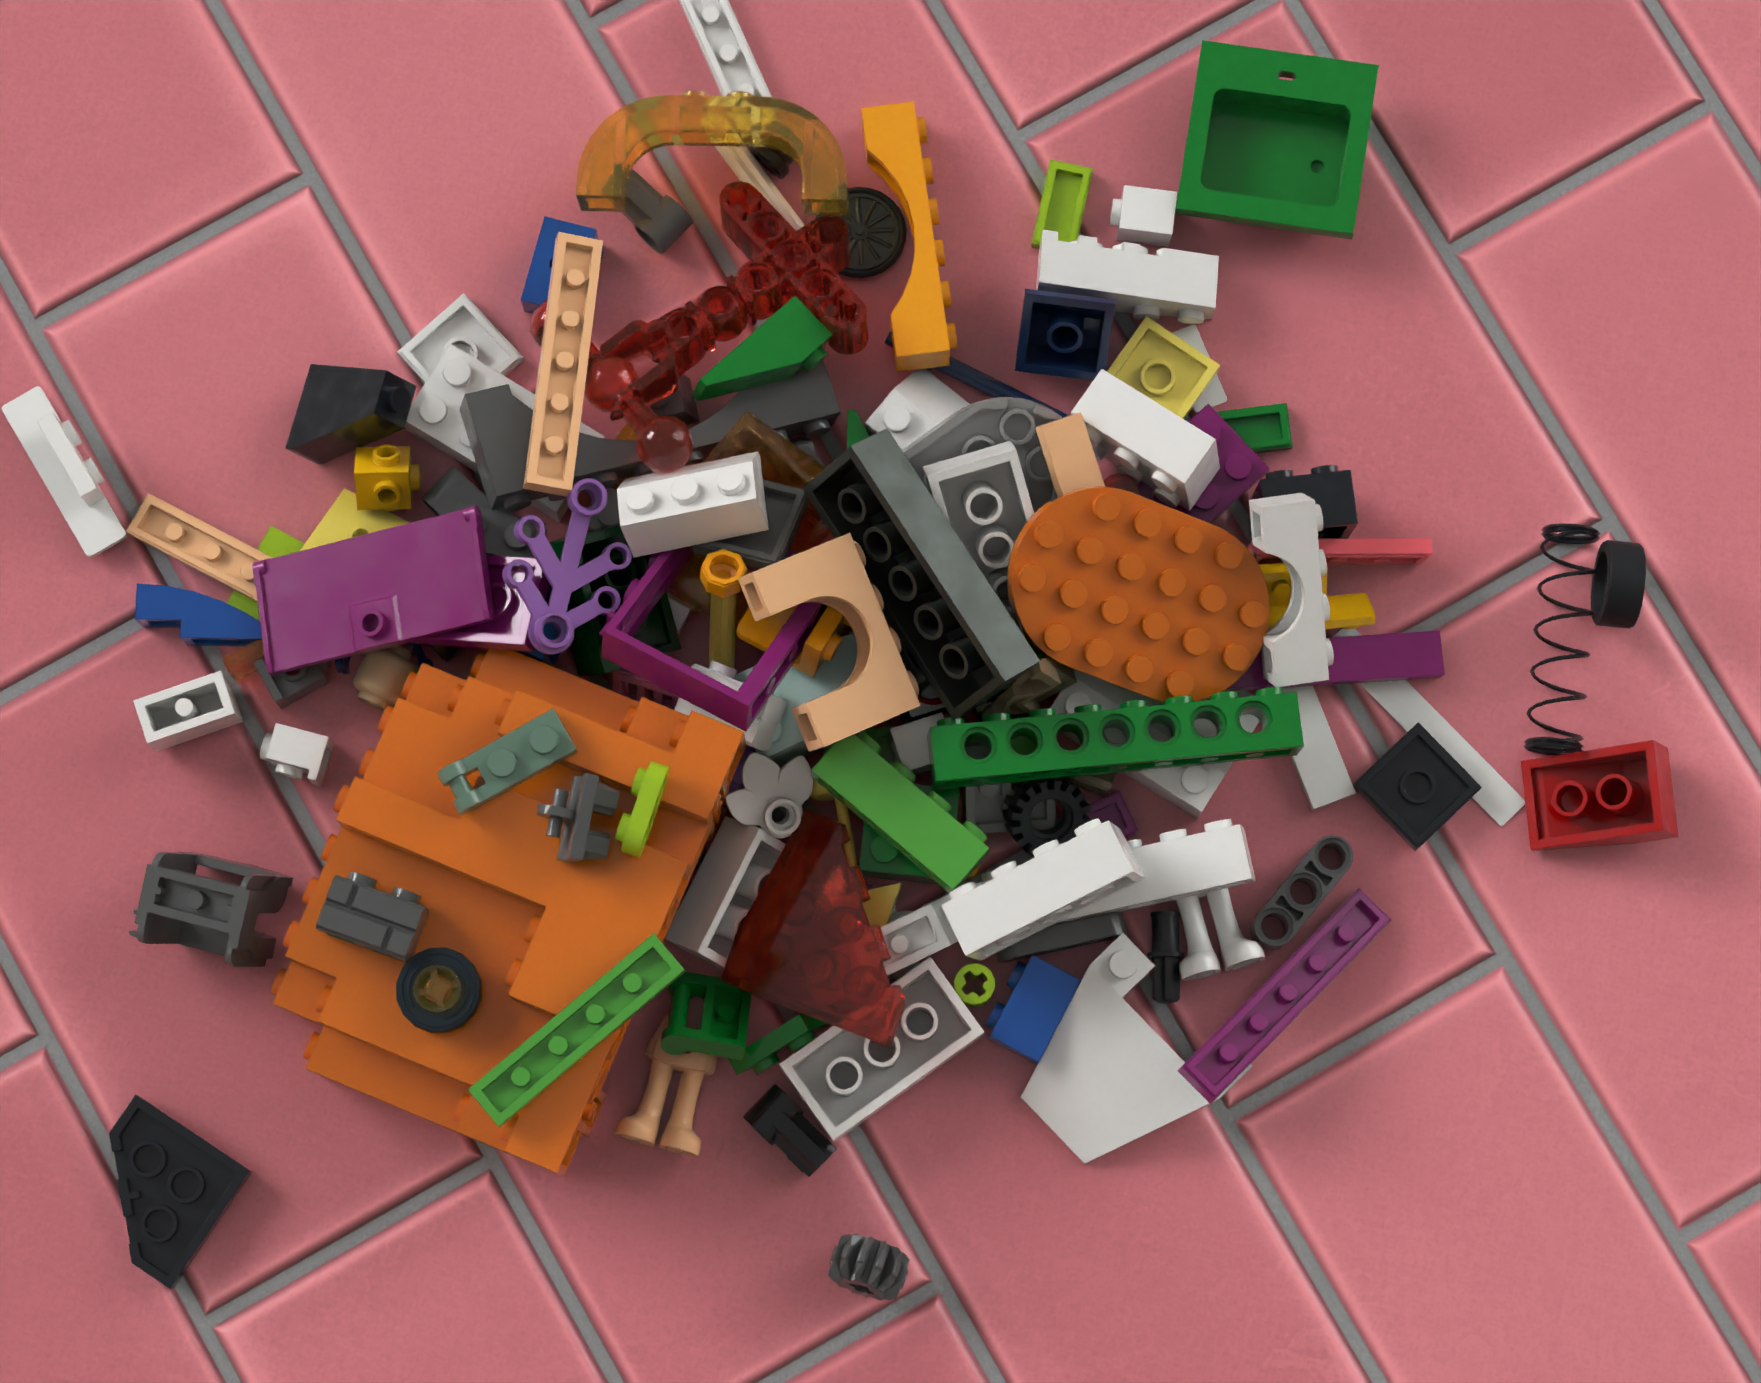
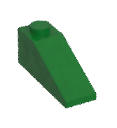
M794 296L699 379L692 396L697 401H702L790 379L803 368L811 372L829 354L824 348L833 334Z

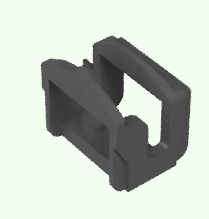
M159 852L153 859L152 864H147L138 909L134 910V914H136L135 923L138 924L137 931H129V934L145 944H180L225 956L226 964L233 967H264L266 960L273 958L277 938L255 931L256 919L259 913H277L282 908L287 896L288 887L292 886L293 877L256 865L195 852ZM197 865H202L245 877L239 886L196 875L195 873Z

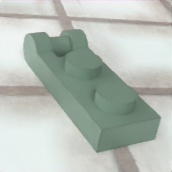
M553 708L467 757L445 766L437 772V775L443 786H449L456 798L453 804L459 815H464L578 751ZM479 770L486 784L477 789H472L466 776Z

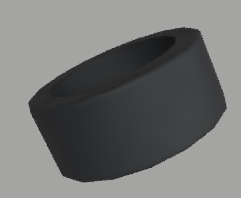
M1606 540L1598 550L1594 565L1597 573L1593 574L1591 611L1594 612L1592 619L1599 626L1629 629L1635 626L1643 602L1646 579L1644 548L1640 543Z

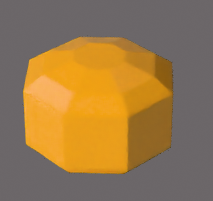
M725 549L707 554L700 570V580L706 591L722 598L739 593L742 588L738 578L747 575V567L740 554Z

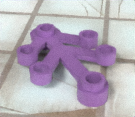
M592 478L582 479L575 483L572 491L567 495V504L572 514L560 560L544 534L545 526L539 517L535 515L524 516L514 526L516 539L520 543L529 546L552 587L548 605L532 580L533 569L527 561L516 559L508 563L503 569L502 578L508 587L517 589L531 614L532 619L528 625V637L534 648L544 654L554 655L563 652L571 645L574 639L575 628L598 615L605 616L611 611L615 612L620 606L621 599L618 591L613 587L603 586L591 594L588 602L567 611L573 591L609 571L617 572L626 568L632 559L631 550L626 544L614 542L606 546L600 556L578 567L591 516L598 514L604 509L608 498L605 487L599 481ZM579 492H586L590 496L591 505L588 508L579 504ZM525 522H530L535 526L536 535L534 538H529L523 533L522 528ZM612 549H617L622 553L623 561L621 565H616L610 560ZM513 566H519L523 569L525 573L523 582H517L512 578L511 569ZM600 593H606L611 597L612 604L609 609L600 606L598 602ZM547 623L552 624L557 630V636L554 640H549L544 636L543 628Z

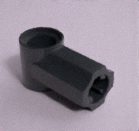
M774 1084L743 1115V1118L769 1144H776L798 1169L810 1177L835 1152L836 1148L802 1115L804 1111L780 1087Z

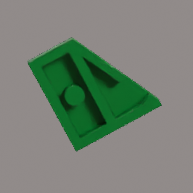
M832 1001L797 1015L747 1046L743 1060L728 1058L736 1075L752 1068L756 1075L780 1062L777 1056L779 1053L790 1048L792 1053L800 1050L815 1039L814 1033L843 1016L836 1003Z

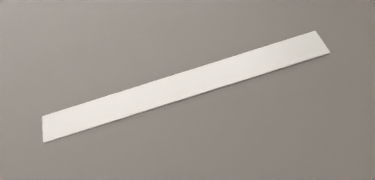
M1342 628L1333 637L1360 636L1361 634L1356 629ZM1406 680L1359 683L1407 732L1419 722L1482 787L1472 798L1501 827L1525 805V800Z

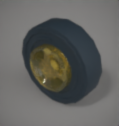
M428 948L413 955L402 967L396 982V1000L402 1014L415 1027L430 1033H448L464 1026L476 1013L482 998L481 979L475 966L462 953L449 948Z

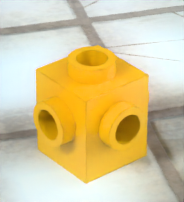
M384 444L378 447H356L354 481L357 510L396 511L399 509H412L413 491H421L420 464H412L410 446Z

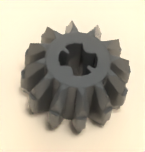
M859 1234L843 1235L838 1245L834 1247L828 1276L834 1282H837L839 1287L847 1288L852 1293H858L866 1298L872 1297L880 1301L884 1299L892 1300L897 1298L900 1289L904 1286L908 1274L909 1258L898 1247L886 1244V1241H879L871 1236L864 1237Z

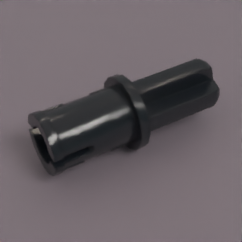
M1153 911L1150 913L1152 919V952L1147 954V958L1152 959V963L1155 965L1152 969V998L1158 1003H1174L1180 998L1179 959L1184 958V953L1179 952L1180 912Z

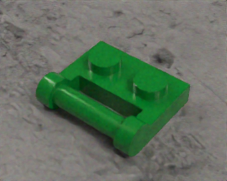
M684 972L668 986L671 1005L668 1027L663 1030L661 1036V1048L663 1051L671 1055H680L686 1051L743 1060L753 983ZM693 996L703 998L700 1029L686 1027L689 1001Z

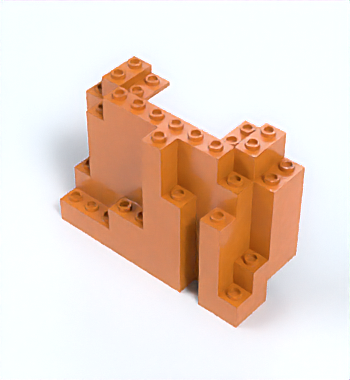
M488 648L487 652L480 650L471 668V676H468L467 680L422 663L418 673L411 671L405 681L401 696L406 698V700L398 697L394 708L387 706L384 710L377 731L382 733L375 750L371 748L367 750L359 768V774L363 775V779L355 776L351 786L343 785L335 801L334 811L339 812L336 821L342 826L338 836L331 834L323 848L321 860L326 861L319 879L312 877L305 889L302 903L307 904L300 922L293 920L286 932L283 946L288 948L285 956L291 962L288 969L281 968L275 977L271 994L276 996L272 1004L291 1014L323 1026L321 1033L314 1032L306 1045L303 1058L307 1059L308 1063L305 1069L511 1156L565 1176L581 1136H590L607 1094L601 1089L631 1018L502 1127L497 1126L468 1089L653 933L662 943L664 942L706 840L713 842L728 810L725 799L729 794V786L745 751L746 740L743 731L697 712L691 711L688 716L644 697H641L640 702L514 650ZM554 708L578 752L475 810L459 815L453 804V801L456 799L449 786H443L437 772ZM653 761L670 767V772L647 843L639 858L621 852L622 842L615 840V836L623 813L632 814L637 796L630 793L638 768L647 769L650 762ZM479 770L466 776L472 789H477L486 784ZM584 773L598 775V783L605 784L620 792L614 815L605 816L592 813L589 827L590 830L610 834L608 855L606 859H583V861L572 863L556 860L561 835L560 838L546 836L549 819L536 815L538 804L552 805L555 789L567 790L570 794L573 776H583ZM350 871H354L377 880L375 889L392 894L394 888L399 887L422 896L419 905L425 906L429 910V914L413 955L428 948H449L462 953L475 966L481 979V1001L474 1016L464 1026L448 1033H430L415 1027L402 1014L396 1000V982L402 967L406 964L405 962L324 934L316 929L317 920L326 902V897L335 875L348 879ZM435 972L428 975L421 986L423 1001L429 1007L435 1009L449 1006L457 995V984L454 978L444 972Z

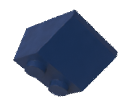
M1025 289L1015 371L1094 380L1101 369L1106 371L1116 300Z

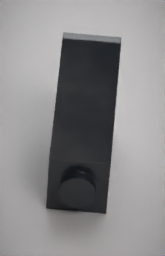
M311 364L285 449L316 464H324L356 450V447H363L398 432L405 427L417 386L387 370Z

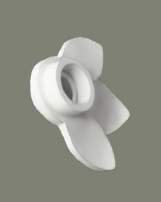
M751 752L748 754L742 767L741 780L744 789L735 790L726 796L725 800L732 816L744 825H759L762 830L774 838L789 837L801 826L803 820L801 805L809 798L813 791V778L809 763L804 756L799 755L780 769L778 764L767 756ZM780 806L786 809V817L781 822H774L772 820L773 810Z

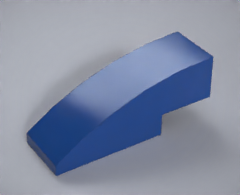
M137 583L135 620L142 627L180 628V638L188 646L263 647L261 624L249 614L223 601L194 591L163 585Z

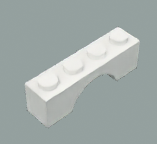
M1304 493L1249 500L1252 544L1264 553L1277 556L1283 561L1289 572L1292 588L1290 602L1285 613L1277 623L1267 629L1266 636H1263L1264 642L1261 647L1263 678L1275 687L1329 680L1328 666L1333 665L1334 653L1329 638H1326L1325 621L1330 619V605L1327 595L1322 594L1321 577L1326 576L1327 563L1323 550L1319 549L1318 532L1323 530L1321 508L1319 504H1315L1314 499Z

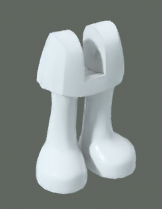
M1228 888L1172 900L1177 903L1187 940L1188 954L1179 964V972L1183 981L1205 978L1221 972L1220 963L1210 942L1199 898L1207 896L1214 920L1225 971L1239 969L1265 959L1261 944L1244 938L1233 911Z

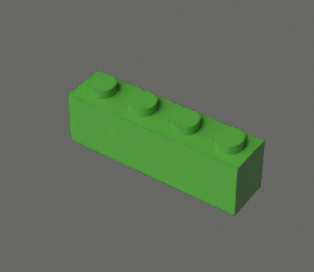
M860 731L857 736L853 734L835 742L811 770L812 778L945 891L950 893L960 887L988 855L989 847L984 844L987 836L970 821L966 820L962 825L949 814L952 809L951 805L939 794L931 790L926 795L913 783L917 777L899 761H895L893 765L888 763L878 754L882 749L880 745L865 732Z

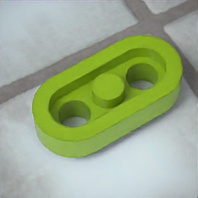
M651 761L647 769L638 768L630 793L637 796L632 814L623 813L615 836V840L622 842L621 852L641 857L666 787L670 767Z

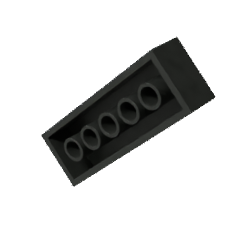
M888 428L851 445L802 488L834 538L850 533L853 541H856L861 546L866 558V566L864 568L870 583L878 588L883 598V613L906 645L907 650L953 720L987 702L1040 662Z

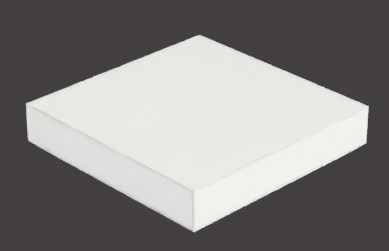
M464 293L397 351L398 355L424 383L450 344L505 377L524 361L523 356Z

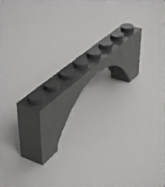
M824 360L811 372L803 368L793 378L739 391L722 409L705 421L685 431L666 437L621 441L598 438L579 432L573 485L582 479L592 478L599 481L607 489L616 485L619 482L618 479L634 475L636 477L660 472L663 468L678 465V468L699 464L704 462V458L720 455L722 459L745 453L747 451L746 448L760 444L765 449L778 447L788 442L789 437L804 434L805 438H815L824 435L831 430L830 427H832L841 413ZM509 384L465 394L459 411L490 509L495 510L504 507L506 512H513L531 505L532 500L548 497L550 501H558L567 498L565 496L523 489L533 410L512 395Z

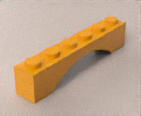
M914 101L861 108V123L867 166L886 183L898 199L908 219L914 242V259L911 275L901 299L890 314V331L896 372L950 366V350L958 349L955 323H946L944 308H951V294L949 282H940L938 267L945 266V253L942 239L934 240L932 225H939L937 199H928L926 184H933L931 158H922L920 144L927 143L925 117H916Z

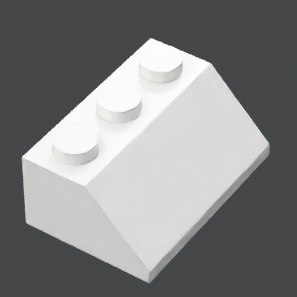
M919 369L915 370L889 393L865 422V429L870 437L888 428L899 447L903 450L946 418L970 404L928 370Z
M758 451L627 478L617 488L620 527L634 558L769 530L761 459Z
M725 816L670 925L665 939L695 957L758 987L818 864L777 838L772 837V835L753 825H744L736 819Z

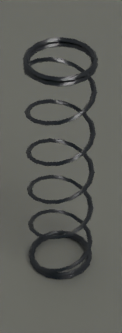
M1550 524L1542 528L1543 532L1541 535L1546 539L1540 546L1542 553L1558 564L1580 571L1565 572L1548 577L1538 584L1537 591L1545 600L1576 612L1543 619L1535 625L1533 631L1543 642L1576 654L1542 660L1532 666L1530 673L1540 684L1574 696L1559 697L1536 703L1528 709L1526 714L1536 725L1572 738H1528L1524 741L1526 744L1524 748L1530 752L1555 756L1574 752L1581 753L1583 751L1581 748L1584 746L1579 741H1582L1584 738L1581 735L1556 729L1537 721L1531 715L1532 710L1546 704L1585 699L1587 695L1550 684L1537 677L1534 671L1540 665L1549 662L1585 658L1591 654L1552 642L1541 636L1538 628L1542 624L1553 620L1591 616L1594 612L1556 601L1546 596L1541 588L1543 584L1554 579L1595 574L1597 571L1596 569L1578 566L1557 559L1547 553L1544 547L1549 541L1564 544H1591L1600 539V533L1597 529L1585 525ZM1574 534H1585V536H1571V535H1574Z

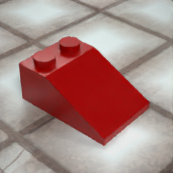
M1654 740L1521 761L1530 848L1532 851L1635 844L1679 837L1668 748Z

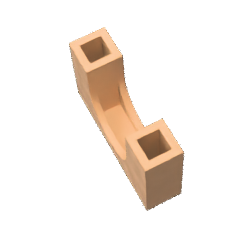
M850 533L738 578L755 622L798 604L815 602L828 605L840 612L854 631L857 642V659L849 678L837 689L791 708L808 751L828 746L921 706L917 697L919 695L918 683L914 675L906 670L900 656V639L894 629L889 627L882 612L884 602L881 593L875 585L870 583L864 568L866 566L865 554L861 546L856 541H853Z

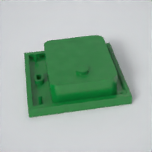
M1202 40L1175 214L1352 240L1379 65ZM1279 77L1292 78L1293 80H1283Z

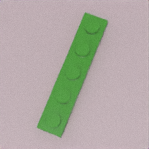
M653 933L478 1080L468 1091L497 1126L502 1127L686 972L685 969Z

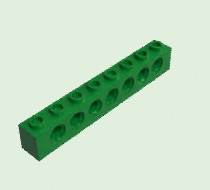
M1269 687L1257 690L1256 696L1238 697V692L1226 691L1212 694L1210 696L1211 700L1193 702L1192 696H1175L1166 699L1164 705L1147 706L1146 700H1131L1119 704L1120 709L1102 710L1099 704H1088L1075 707L1074 713L1056 715L1055 709L1047 708L1030 711L1026 718L1010 719L1009 713H994L983 716V722L964 723V718L961 717L955 720L952 717L940 719L937 721V726L929 728L927 734L933 790L1297 756L1304 747L1297 692L1284 693L1282 687ZM1250 714L1257 717L1261 722L1262 731L1259 733L1245 731L1240 724V716ZM1198 719L1210 720L1216 727V736L1206 738L1199 735L1195 730L1194 721ZM1153 723L1164 724L1171 732V739L1166 742L1154 740L1149 734L1148 726ZM1109 727L1118 728L1124 733L1126 743L1121 746H1112L1104 740L1102 731ZM1061 732H1072L1079 738L1080 747L1073 751L1065 750L1058 744L1056 736ZM1016 736L1028 737L1033 742L1035 751L1029 755H1020L1013 750L1010 740ZM972 740L981 741L988 747L989 755L984 759H973L966 753L964 745Z

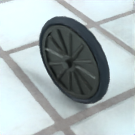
M854 187L834 194L819 209L813 225V237L818 242L817 252L820 258L837 273L853 278L871 277L886 271L899 258L906 243L907 229L900 208L890 197L871 188Z

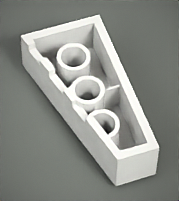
M1043 230L1038 254L1036 290L1116 300L1114 315L1115 312L1133 313V317L1138 320H1144L1146 316L1153 321L1158 320L1160 316L1177 317V321L1181 323L1201 324L1204 322V319H1212L1216 308L1219 256L1169 248L1158 249L1156 255L1147 254V248L1136 243L1123 242L1113 246L1111 249L1104 248L1102 244L1097 243L1096 237L1079 235L1077 241L1064 242L1058 241V232Z

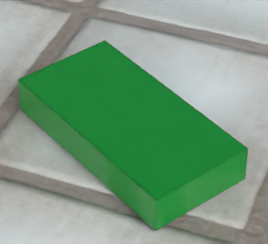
M1287 403L1217 412L1255 453L1288 450L1293 447Z

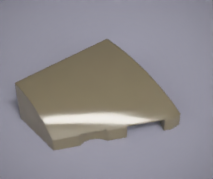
M1051 658L1040 659L1039 663L1020 676L982 710L981 717L994 713H1009L1010 719L1028 717L1030 711L1041 709L1039 702L1077 682L1073 668L1060 664Z

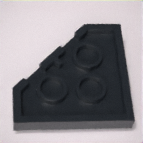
M135 1095L109 1133L119 1178L117 1182L123 1216L126 1218L130 1244L128 1245L131 1262L169 1289H173L252 1171L139 1095Z

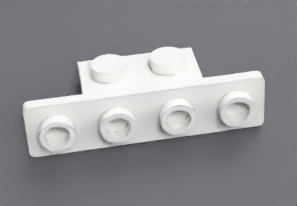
M36 386L3 405L2 411L85 554L89 558H93L126 539L127 533L98 485L105 481L101 472L91 457L84 461L76 447L83 443L69 419L63 423L61 422L43 389Z

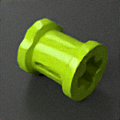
M978 963L962 967L957 972L954 980V990L966 1006L974 1008L985 1005L991 999L995 989V978L992 972L986 966ZM970 975L974 980L982 977L985 980L981 988L983 995L979 997L974 992L966 995L963 992L967 983L964 977Z

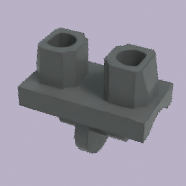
M584 773L583 776H573L570 794L567 790L555 789L552 805L538 804L536 815L549 819L546 836L560 838L561 835L556 860L572 863L583 861V859H606L608 855L610 834L590 830L589 827L592 813L605 816L614 815L620 792L605 784L598 783V775Z

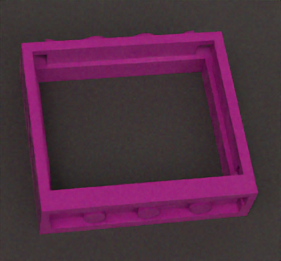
M692 546L652 554L647 565V572L641 580L634 579L630 583L619 610L616 613L611 611L607 614L606 624L599 632V635L602 636L601 657L746 732L803 651L806 640L828 605L815 602L799 604L739 690L736 691L633 638V635L691 558L693 550ZM790 549L786 558L798 553ZM746 566L748 569L752 571L759 570L756 568Z

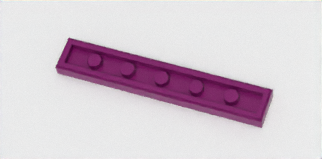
M1440 631L1328 637L1334 653L1333 665L1328 666L1329 680L1284 686L1282 688L1441 678L1445 675ZM1261 649L1249 669L1234 684L1222 692L1275 687L1263 678Z
M1358 888L1177 1071L1211 1104L1374 939L1391 919Z

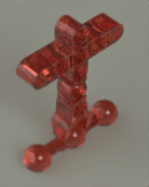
M743 181L727 184L719 194L722 229L750 261L738 270L736 276L730 275L726 278L727 286L716 285L704 290L697 297L695 305L689 301L685 304V307L674 309L649 323L642 320L632 321L601 344L600 351L592 342L590 343L584 395L590 405L599 411L611 412V421L623 418L637 433L635 448L643 465L654 472L670 473L682 468L690 459L693 450V436L687 425L675 416H657L649 406L676 392L680 386L679 377L698 364L708 350L709 352L715 351V341L727 342L737 338L746 329L747 323L750 326H754L757 324V320L771 317L794 296L833 334L827 343L833 350L840 354L853 355L861 352L866 347L869 340L867 307L837 275L848 266L850 261L848 226L844 220L837 216L824 215L796 231L753 185ZM547 300L541 302L534 309L530 321V332L540 347L542 346ZM645 355L653 362L659 363L639 379L636 370L629 361Z

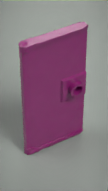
M475 505L451 513L254 562L252 568L268 674L277 675L495 621L483 534L484 526L479 506Z

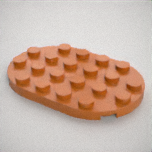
M1103 486L1083 487L1074 489V491L1052 502H1047L1024 525L1014 543L1009 558L1007 570L1009 602L1013 605L1016 617L1022 627L1021 631L1032 645L1041 653L1060 664L1149 698L1165 702L1166 699L1175 696H1192L1193 702L1224 691L1249 669L1263 645V636H1266L1270 610L1267 584L1258 562L1247 547L1235 536L1218 526L1126 490Z

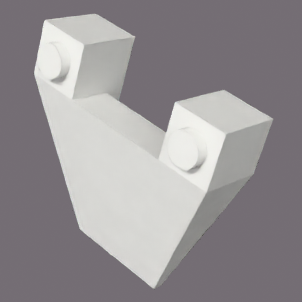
M1124 933L1112 942L1086 969L1076 992L1020 1097L1084 1164L1210 1104L1177 1071L1185 1062L1123 999L1155 967ZM1250 1064L1213 1102L1221 1098L1252 1065Z

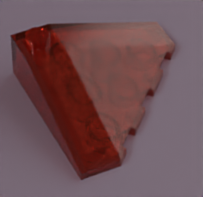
M805 809L798 828L791 834L735 934L721 980L758 997L885 1046H892L906 1000L900 985H890L883 962L891 959L880 925L870 926L862 902H866L871 898L860 866L850 867L842 844L850 841L846 825L815 811Z

